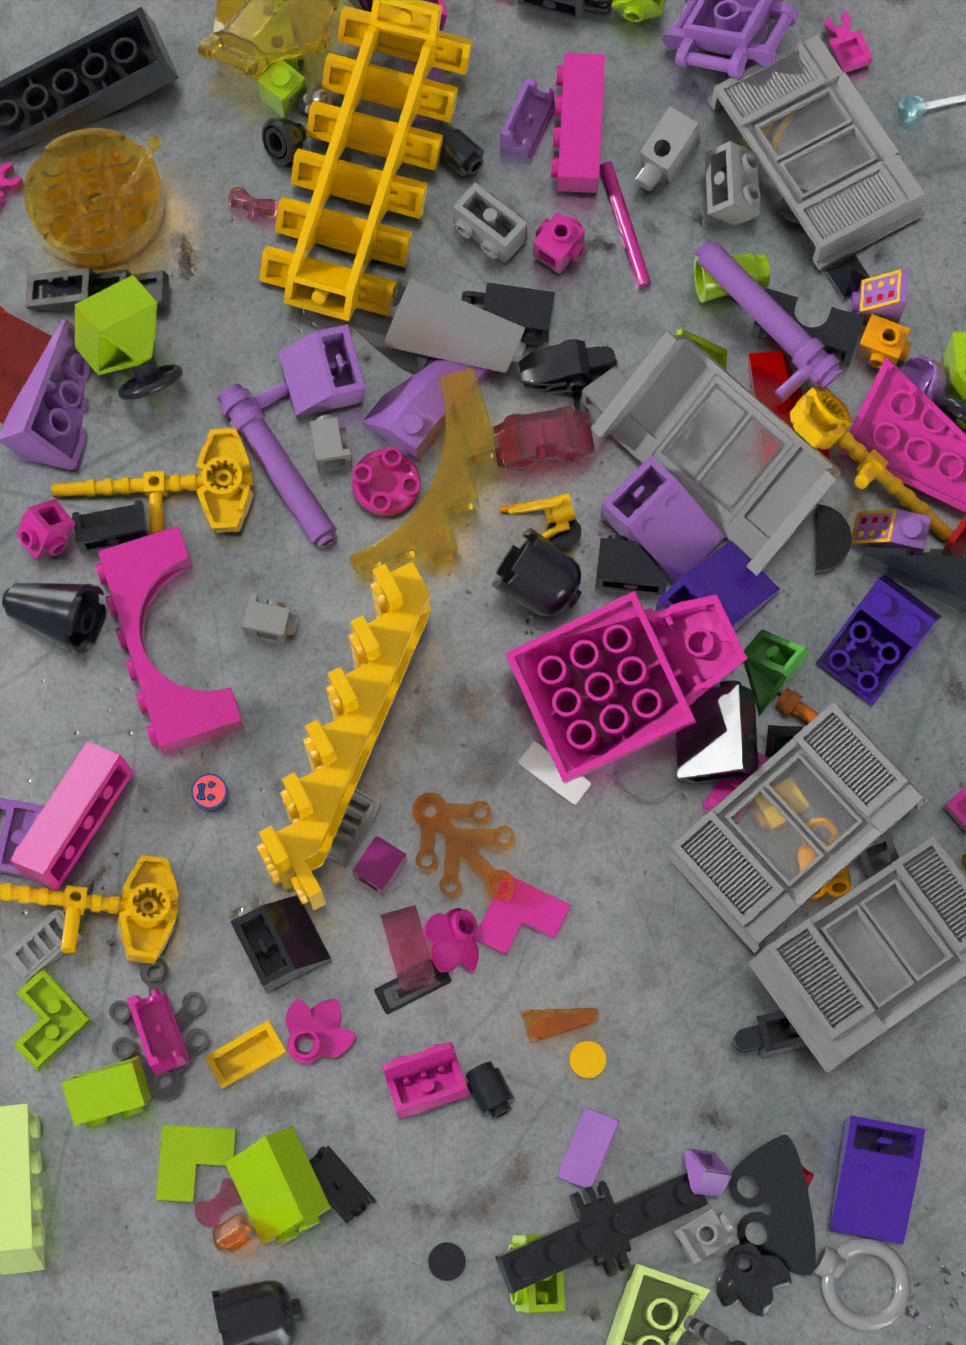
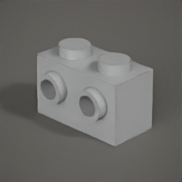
M729 141L705 152L707 210L709 216L733 226L760 216L759 163L753 151Z
M475 182L453 206V224L457 232L467 239L473 238L481 244L480 247L484 253L493 259L499 258L506 264L527 240V222L519 213L510 210L501 203L493 193L484 190Z

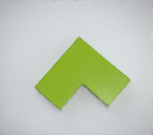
M45 968L40 970L16 992L40 1020L13 1045L40 1072L93 1023V1020Z
M162 1125L156 1200L195 1203L197 1165L226 1167L225 1162L235 1156L237 1129Z

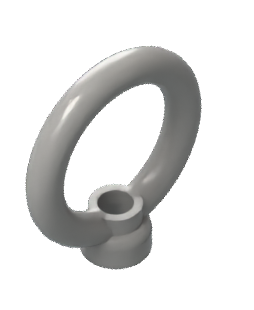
M856 1239L843 1244L836 1250L825 1246L816 1260L813 1273L822 1277L825 1301L832 1313L847 1326L864 1331L882 1329L896 1321L905 1310L911 1292L910 1275L904 1260L889 1245L874 1239ZM859 1254H872L880 1257L890 1266L895 1276L896 1291L892 1302L886 1309L874 1315H861L850 1310L841 1300L837 1289V1279L840 1277L846 1261Z

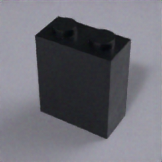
M740 681L720 682V687L710 688L689 706L696 723L676 732L678 778L686 782L701 784L749 777L758 769L755 691L741 685Z

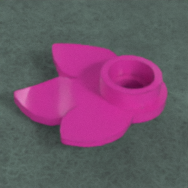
M455 908L449 910L446 914L437 913L431 916L425 923L423 935L434 943L431 949L432 960L441 973L452 970L459 962L470 972L474 971L477 966L479 949L473 938L477 932V921L468 910Z
M296 999L290 1005L285 1017L286 1026L291 1034L287 1046L289 1054L295 1061L302 1064H310L317 1061L321 1056L336 1058L352 1046L356 1035L350 1030L339 1028L342 1014L338 999L322 1001L311 1010L300 999ZM305 1039L311 1040L313 1048L309 1052L301 1051L299 1048L301 1041Z

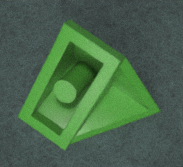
M763 629L744 649L747 656L744 665L751 690L755 691V704L759 717L803 667L809 654L806 647Z

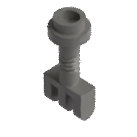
M688 1316L684 1321L683 1326L686 1331L709 1345H747L739 1340L730 1342L728 1340L729 1337L720 1330L693 1316Z

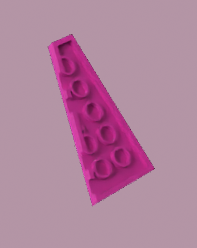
M886 357L849 432L858 443L861 442L867 448L866 450L869 453L875 449L889 462L885 468L905 484L966 512V433ZM844 448L840 450L841 453L849 456V453Z

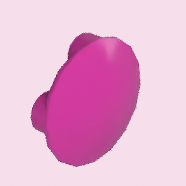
M388 447L368 453L357 463L352 471V490L356 500L365 509L378 515H394L405 511L415 502L420 491V475L416 465L406 455L402 454L396 447Z

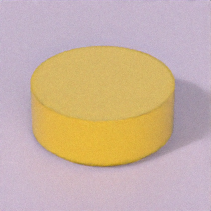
M593 1041L580 1042L570 1053V1067L578 1077L593 1079L599 1076L605 1068V1051L599 1044Z

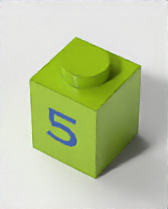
M279 58L257 80L261 100L283 118H287L298 107L299 99L303 98L307 91L305 78L282 58Z

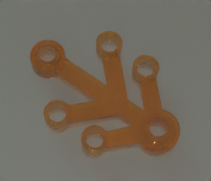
M436 793L420 795L412 806L413 818L417 824L422 826L420 851L416 856V864L419 869L425 873L435 871L439 865V859L434 852L437 828L446 838L444 876L439 883V888L443 895L447 898H456L462 892V883L458 878L461 854L486 881V890L493 900L499 902L509 900L516 891V884L512 875L504 870L496 871L472 844H496L501 850H509L516 843V836L513 830L508 826H501L497 829L456 828L449 821L450 818H472L479 825L488 823L492 818V810L489 804L485 801H476L473 804L446 803L443 797ZM428 807H436L437 812L434 816H425L424 813ZM478 808H486L487 814L484 817L477 818L475 816V811ZM502 833H509L511 835L507 843H500L498 838ZM427 855L432 856L433 862L431 865L423 866L421 864L423 857ZM449 881L457 882V888L452 892L445 890V885ZM505 882L508 884L506 892L497 893L495 891L498 883Z

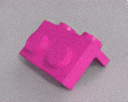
M452 1042L435 1044L424 1051L409 1056H399L391 1062L382 1065L399 1120L470 1096Z

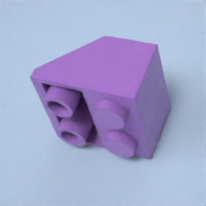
M348 324L314 331L279 352L296 417L363 403L366 387Z

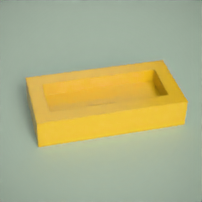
M269 1020L204 1058L222 1090H225L284 1056L287 1052Z

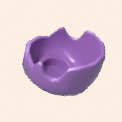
M915 355L906 361L900 369L934 403L938 397L944 395L948 377L944 367L937 361L922 355Z

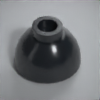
M276 117L268 119L262 128V142L266 152L274 161L283 165L294 160L295 152L298 148L302 149L303 142L307 139L305 127L301 123H294L286 118Z

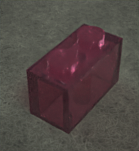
M416 905L380 914L401 992L436 983L434 969Z

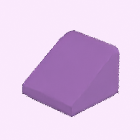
M686 1148L684 1157L692 1192L700 1195L720 1196L732 1177L731 1172L715 1152Z

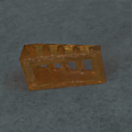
M597 1008L542 1009L520 1012L528 1041L531 1044L595 1024L599 1020Z
M244 1212L235 1214L212 1230L214 1245L219 1252L225 1255L231 1254L255 1239L257 1235Z

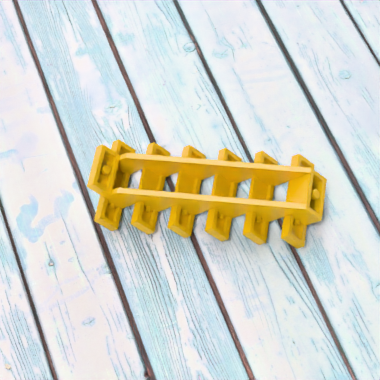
M373 0L372 12L345 5L341 10L337 41L360 47L357 60L332 53L327 55L321 89L344 94L345 97L341 108L313 101L309 109L306 131L307 137L330 142L326 156L299 148L294 154L290 184L314 190L310 204L282 197L278 203L275 233L297 238L298 243L294 253L267 245L262 252L259 281L285 288L284 304L346 321L350 320L356 308L390 316L393 310L397 281L366 273L365 270L371 259L400 267H405L408 262L413 232L381 224L380 222L387 210L417 219L421 218L428 183L396 175L402 162L433 171L436 170L439 163L443 135L411 127L417 115L448 123L451 122L454 115L458 87L426 78L432 67L465 75L469 68L473 39L439 30L443 6L422 0ZM376 52L417 62L414 75L370 64ZM362 99L400 109L402 113L399 122L396 123L355 112V109ZM348 147L387 158L384 170L380 171L339 160L345 148ZM330 195L372 206L368 220L323 207ZM315 243L356 254L352 269L307 256Z
M413 561L392 572L389 571L386 564L372 570L374 583L370 584L373 592L372 598L375 603L373 607L376 612V619L367 623L364 616L361 615L350 621L352 634L348 635V639L351 643L350 649L353 653L351 656L355 663L353 664L355 670L345 675L341 667L327 673L330 685L325 687L329 695L328 700L331 704L330 708L334 721L323 727L318 719L305 725L307 738L303 739V743L306 747L305 750L313 772L298 779L295 772L282 778L285 790L279 793L292 824L277 832L274 831L272 825L258 832L262 843L257 845V848L275 886L282 883L286 892L294 889L302 905L309 902L313 911L324 906L326 901L312 871L324 864L431 614L429 590Z

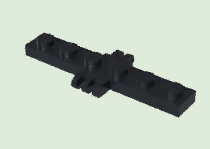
M687 1170L615 1203L606 1182L601 1180L595 1183L599 1196L598 1199L591 1186L582 1189L586 1202L585 1205L578 1192L569 1195V1200L577 1220L497 1255L495 1258L509 1293L522 1290L591 1257L597 1266L602 1264L608 1277H612L617 1274L614 1258L621 1271L630 1268V1262L626 1254L631 1251L629 1240L707 1205L705 1195L692 1192Z

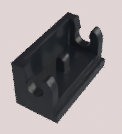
M141 500L134 501V505L82 515L79 512L72 513V519L75 522V539L81 553L107 549L149 535L145 508Z
M323 1146L309 1162L328 1203L350 1227L377 1201L330 1146Z

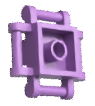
M685 0L686 4L673 26L664 33L662 41L667 47L678 49L675 57L677 67L689 68V66L726 72L729 77L741 78L748 59L755 60L764 67H769L773 64L777 55L776 49L789 26L795 24L799 13L792 5L783 4L784 0ZM770 19H776L777 22L775 23L767 40L763 44L768 34V22L770 21ZM696 49L720 54L731 55L732 57L731 59H727L701 53H695L694 51Z

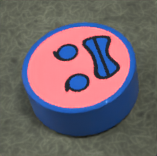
M209 773L201 775L194 781L191 794L199 808L205 811H215L226 803L228 788L220 776Z

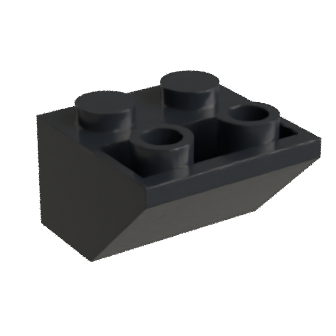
M297 895L264 904L230 921L266 993L331 960L304 904L302 905Z

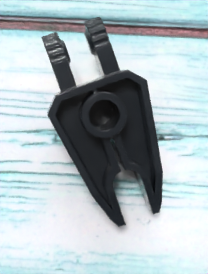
M570 339L563 341L561 344L534 350L519 361L521 382H523V386L526 389L541 393L580 392L593 382V377L602 376L615 365L617 366L618 361L611 347L603 345L602 347L587 348L585 341Z

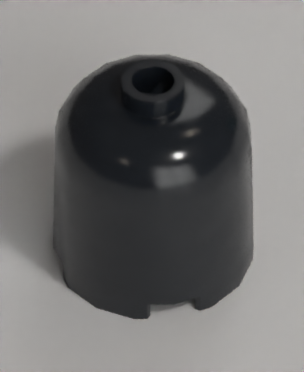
M529 528L522 534L526 538L519 548L513 544L496 570V574L501 578L499 581L495 580L492 586L534 613L543 617H551L561 612L565 607L571 609L579 600L582 593L578 589L581 583V568L572 557L541 534Z
M264 1280L211 1291L223 1345H292L295 1342L297 1322L304 1320L299 1298L291 1300L287 1287L281 1282Z

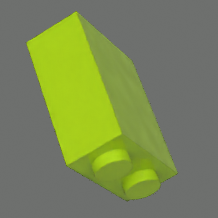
M293 1126L264 1136L225 1162L262 1245L276 1239L278 1244L281 1245L298 1237L297 1229L302 1232L319 1224L318 1216L331 1208Z

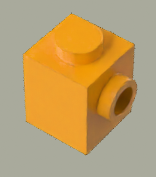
M872 314L860 341L856 357L868 361L869 365L876 369L881 368L886 357L895 365L898 360L905 362L912 346V342L907 341L910 328Z

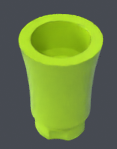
M765 254L731 255L762 288L769 287L770 266ZM695 256L694 280L700 302L703 303L730 295L697 262L698 257Z

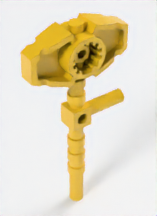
M816 386L812 387L797 401L796 406L790 411L794 430L813 448L830 449L835 443L841 449L844 448L854 461L857 460L859 462L856 467L859 474L854 481L856 487L864 489L876 478L886 487L885 490L899 499L898 502L902 506L907 507L913 513L930 516L929 528L939 538L946 541L954 531L934 514L924 501H920L916 497V493L906 488L902 480L895 477L885 468L889 462L875 449L869 453L861 442L858 443L849 431H846L852 424L851 415L848 412L847 405L828 388L823 389Z
M236 428L211 429L196 464L199 475L197 473L187 474V476L175 474L167 477L164 471L144 472V478L131 479L130 477H122L117 480L104 478L100 481L87 479L82 482L52 483L51 490L53 497L81 495L94 497L99 494L112 496L117 493L130 495L134 492H144L149 498V535L163 531V497H168V491L181 492V490L187 489L188 491H197L204 513L214 533L239 532L254 496L251 490V486L254 485L253 468Z
M141 855L122 888L121 899L119 896L104 897L102 894L95 893L88 895L86 887L66 885L65 892L49 890V888L45 887L38 889L30 888L31 886L29 885L14 886L12 883L4 882L0 884V901L10 902V900H15L25 904L32 902L41 906H47V904L63 906L62 913H66L61 952L66 954L76 952L80 915L84 916L85 909H89L91 912L100 913V911H106L108 914L116 915L119 913L118 928L127 960L155 964L173 932L177 918L178 905L176 904L179 895L168 858Z

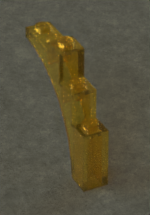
M473 367L439 378L445 405L446 435L442 458L429 490L416 510L395 531L375 545L349 556L353 570L360 568L362 574H366L381 566V561L393 557L395 563L415 558L414 551L421 549L424 562L432 560L433 566L454 560L452 553L457 552L458 547L446 511L452 509L454 515L474 509L472 502L479 500L466 460L473 459L474 464L493 459V452L499 449Z

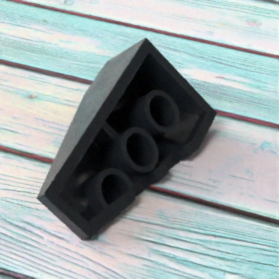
M864 547L859 560L860 565L881 575L886 574L896 582L959 611L966 612V550H964L963 556L959 557L948 556L944 554L942 549H930V552L914 555L913 551L907 548Z

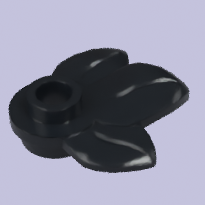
M741 1243L729 1250L725 1261L727 1269L718 1278L716 1290L723 1306L734 1304L740 1299L749 1312L763 1317L767 1315L772 1306L773 1289L787 1287L791 1285L792 1281L788 1269L779 1258L772 1255H762L755 1246ZM742 1258H750L752 1262L749 1268H739L738 1264Z

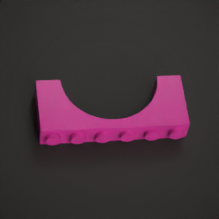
M179 526L98 551L101 563L96 564L95 567L101 585L108 583L111 595L106 596L105 599L111 617L118 615L121 627L115 629L121 649L128 647L131 660L125 662L131 681L138 680L142 691L136 694L141 713H149L152 725L146 726V730L152 747L159 745L162 754L165 755L245 729L231 687L222 690L201 691L178 685L162 675L153 666L145 651L143 628L152 600L168 581L178 574L193 568Z

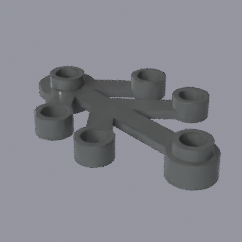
M158 958L155 964L143 963L140 968V977L148 986L149 996L152 995L151 992L154 989L161 990L164 995V985L168 983L171 975L169 966L160 958ZM154 965L159 966L161 969L160 975L156 978L149 977V968ZM198 992L187 993L182 1000V1008L175 1015L180 1032L183 1031L195 1015L202 1013L205 1009V999ZM193 997L199 998L201 1002L200 1006L195 1010H191L187 1006L189 999ZM122 1000L114 1002L109 1009L111 1019L118 1024H124L139 1036L129 1004ZM119 1006L127 1008V1015L122 1019L115 1017V1010ZM191 1029L186 1035L185 1046L190 1061L209 1044V1037L203 1029ZM197 1033L204 1036L203 1043L200 1046H193L191 1044L192 1036ZM120 1037L115 1040L112 1051L118 1059L127 1060L137 1056L140 1057L145 1076H147L146 1080L153 1097L160 1100H169L179 1094L183 1086L181 1072L188 1064L155 1075L149 1066L147 1058L136 1051V1046L131 1039ZM123 1042H127L131 1046L130 1052L126 1055L118 1053V1047ZM163 1074H167L171 1078L170 1084L164 1088L159 1087L158 1078Z

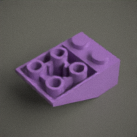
M651 455L602 503L601 518L620 535L627 537L629 541H636L673 584L701 563L725 539V536L679 481Z

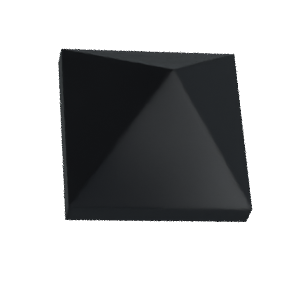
M856 255L826 271V274L843 300L852 296V292L859 291L862 280L870 278Z
M768 725L765 756L772 757L804 727Z

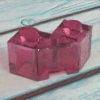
M563 406L554 410L529 414H512L505 417L504 422L491 428L498 467L524 471L546 459L571 464L594 453L595 447L592 430L590 429L589 414L573 410L571 406Z

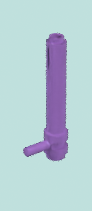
M708 239L695 252V255L698 257L697 262L793 358L792 363L798 370L774 392L780 401L784 402L808 379L814 385L819 384L825 389L843 371V368L838 364L840 360L833 353L829 355L824 350L825 345L817 337L812 338L718 242L713 243Z
M282 382L255 397L252 396L247 388H243L241 384H234L226 388L218 396V400L221 403L219 406L225 417H230V425L232 428H236L239 435H242L314 545L318 544L320 548L329 546L338 537L335 533L337 529L265 422L266 415L262 411V408L289 395L287 385Z

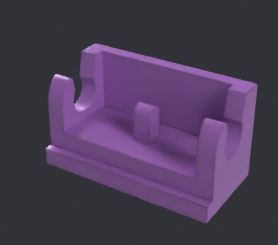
M526 77L501 130L500 150L531 162L555 111V93L551 87H548L546 92H541L536 88V80Z

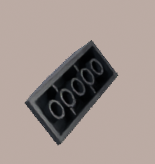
M142 7L0 81V155L29 147L89 124L179 78L154 21Z

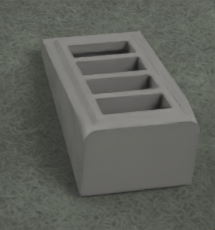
M358 788L355 789L345 813L361 822L359 826H356L342 819L339 827L349 831L354 836L352 839H349L337 832L334 840L346 846L347 849L343 853L331 846L327 854V858L345 868L381 807L380 800ZM352 800L367 807L366 813L350 806Z
M59 907L4 954V957L25 984L40 970L46 969L65 954L61 952V939L52 929L58 924L64 930L65 913H62ZM79 932L77 937V944L84 939ZM46 933L56 945L52 950L41 939ZM34 942L45 955L40 960L29 947ZM21 952H24L33 963L29 970L17 956Z

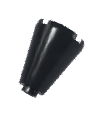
M15 583L5 591L2 598V606L5 608V613L8 617L75 654H85L88 651L84 649L88 642L95 643L105 616V605L99 603V595L104 596L103 590L93 584Z

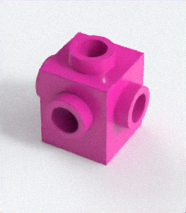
M556 212L550 221L545 219L537 229L535 234L537 238L533 242V257L561 274L571 260L576 262L586 248V244H584L585 229L574 217H565Z
M54 498L27 508V511L22 516V522L16 537L35 560L49 555L57 556L66 549L67 541L75 526V522Z

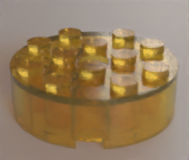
M86 128L58 137L45 147L44 153L38 158L36 163L31 164L24 185L26 211L40 243L56 259L75 268L108 270L133 261L154 242L164 221L165 195L155 162L142 145L139 146L118 131L104 128ZM99 197L96 199V202L91 200L92 198Z

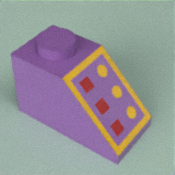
M900 269L861 281L859 291L852 292L850 311L865 316L862 326H867L872 314L897 324L899 323L907 299L908 270Z
M900 509L857 512L850 546L864 549V547L907 548L912 550L914 555H921L925 549L931 517Z

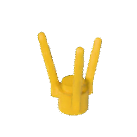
M568 492L548 499L517 503L500 508L502 513L509 512L511 515L544 509L548 524L556 523V526L541 534L547 540L560 532L569 530L568 521L576 519Z

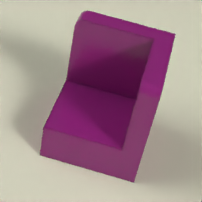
M376 836L352 870L353 876L384 897L408 861L407 854L379 836Z

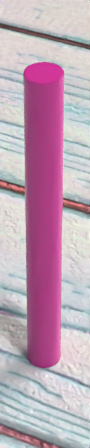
M611 161L604 162L600 165V170L638 287L646 288L652 283L613 163Z

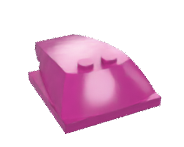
M635 591L505 653L560 777L565 784L696 723L689 706L747 660V656L717 595L679 602L670 605L667 609L654 611L652 608L644 610Z

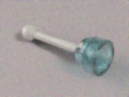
M966 94L930 102H924L923 99L916 95L900 97L898 101L900 118L904 124L916 122L924 116L926 109L966 101Z

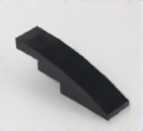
M90 268L27 275L26 308L30 310L75 312V304L131 275H134L157 301V308L168 307L169 275L164 270L131 274L127 269L95 273Z

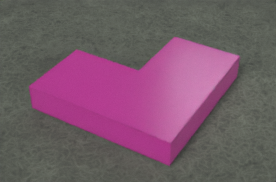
M505 874L474 936V940L507 955L522 923L555 939L571 905L511 875Z

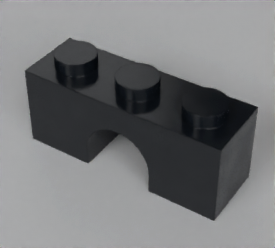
M768 288L764 289L812 338L817 337L825 345L824 350L829 355L833 353L840 360L838 363L840 366L843 364L850 366L865 316L831 307L828 319L824 324L818 327H807L801 324L795 316L798 297ZM754 321L751 338L757 339L760 344L765 346H780Z

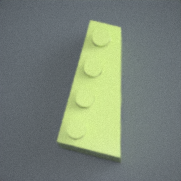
M27 1103L0 1107V1275L45 1270L44 1228L41 1218L43 1194L38 1178V1173L42 1172L40 1151H36V1138H40L41 1129L39 1116L33 1115Z
M640 1264L631 1265L606 1345H676L682 1333L686 1331L683 1326L685 1319L695 1314L710 1289Z

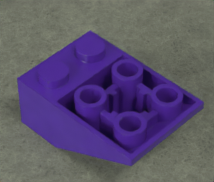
M730 540L683 575L657 599L655 611L667 609L670 605L679 602L717 595L736 632L779 592L780 588L764 572L761 571L756 576L746 566L751 560Z
M885 574L877 579L816 663L871 705H874L942 616Z
M852 1115L845 1120L829 1231L904 1244L920 1169L925 1129Z

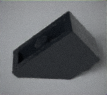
M610 535L608 538L600 539L595 588L626 592L635 591L636 593L663 595L666 592V576L636 541H629L627 537L622 535Z

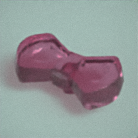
M242 187L233 188L228 195L230 207L245 209L248 218H253L254 213H256L261 218L267 219L274 217L277 213L278 206L275 199L254 198Z
M224 1178L222 1180L219 1194L213 1196L211 1201H200L194 1205L195 1217L202 1226L216 1228L222 1214L226 1213L231 1206L243 1203L232 1178Z

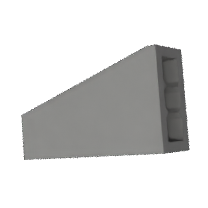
M410 278L383 345L389 348L506 373L511 361L518 363L524 351L526 343L520 340L525 327Z

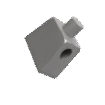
M670 105L640 151L643 168L635 178V181L648 191H652L659 179L666 183H671L700 144L699 123Z

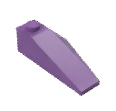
M67 319L62 320L8 412L0 433V443L25 460L73 470L76 468L86 441V429L82 428L83 411L87 410L88 398H84L85 379L89 377L90 365L76 350L75 325Z
M437 359L384 394L362 421V425L418 463L490 369Z

